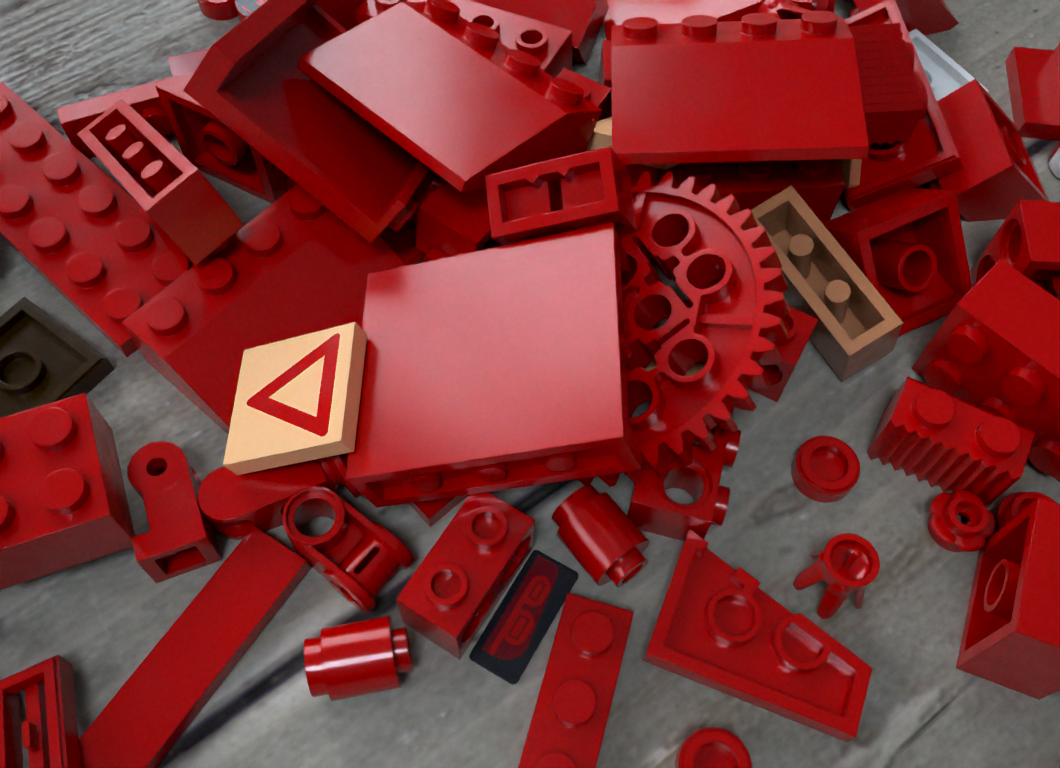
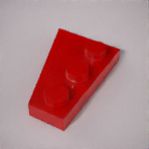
M689 529L643 661L845 742L856 738L872 667L801 613L792 614L758 588L760 585L758 580L741 567L737 570L733 569L707 549L708 542Z

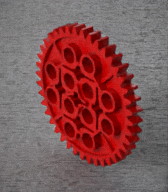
M649 171L643 172L636 186H633L631 183L637 232L619 235L630 262V270L621 272L629 425L640 444L641 470L624 473L635 484L641 483L644 464L650 463L661 477L667 475L668 456L674 453L687 466L692 464L693 456L690 445L695 441H698L702 446L711 451L717 448L711 431L716 425L734 433L738 427L730 411L734 407L747 411L755 410L757 406L747 392V389L749 387H770L771 382L760 365L780 364L782 357L776 345L772 342L787 339L788 332L781 317L790 313V307L783 294L788 289V286L780 269L782 267L781 262L764 227H758L749 208L741 211L735 196L732 194L722 199L717 186L712 183L701 190L696 178L693 176H689L679 186L673 172H667L658 185ZM683 240L681 243H679V244L673 246V245L676 244L677 242ZM649 260H652L669 281L673 280L677 284L691 308L684 304L669 285H664ZM722 279L717 285L704 289L710 282ZM669 318L663 326L652 330L657 322ZM655 360L658 364L654 369L647 372L644 367L649 362ZM707 361L700 372L691 376H685L686 371L697 362ZM652 401L649 408L642 415L631 418L634 410L640 404ZM620 473L598 477L608 486H615ZM594 477L577 480L583 485H590Z

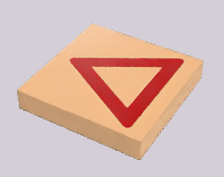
M356 322L245 349L223 466L236 475L354 452L367 333Z

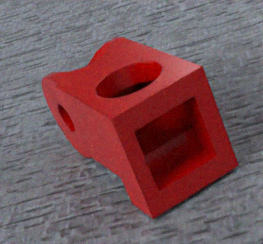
M166 441L151 442L141 447L131 457L127 466V478L144 502L150 531L131 537L137 563L157 584L222 560L214 528L198 504L197 493L201 481L194 468L189 465L182 449L174 443Z
M316 459L236 475L226 467H219L209 473L201 482L197 495L200 508L217 533L228 539L239 540L243 539L253 526L266 532L283 525L282 515L284 506L289 498L300 489L310 486L326 487L328 489L330 487L320 461Z

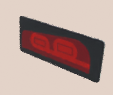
M538 550L532 551L469 655L470 660L511 685L517 684L562 607L567 593H570L577 581L578 573Z

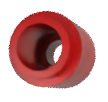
M592 485L583 486L568 496L552 514L551 519L559 528L557 537L597 586L612 581L616 587H621L634 578L648 563V560L642 553L648 547L649 540L607 492L599 494Z
M390 615L322 628L320 636L304 640L305 672L312 697L329 694L331 701L401 688V673L413 670L407 628L394 629Z

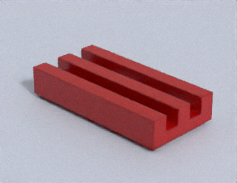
M60 655L51 657L0 680V768H23L22 737L23 747L28 750L29 768H82L72 664ZM25 689L26 720L22 723L21 735L19 692Z

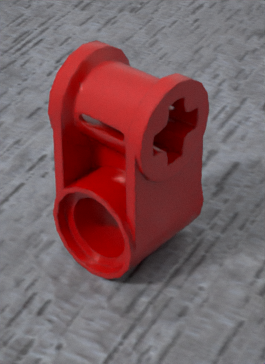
M310 486L300 489L289 498L284 506L282 521L295 552L307 560L308 564L320 573L340 595L364 613L369 614L376 606L374 597L399 568L408 569L415 560L407 547L391 532L381 525L368 520L334 491L326 487ZM322 516L335 520L331 529L324 535L309 537L302 534L306 523L313 518Z

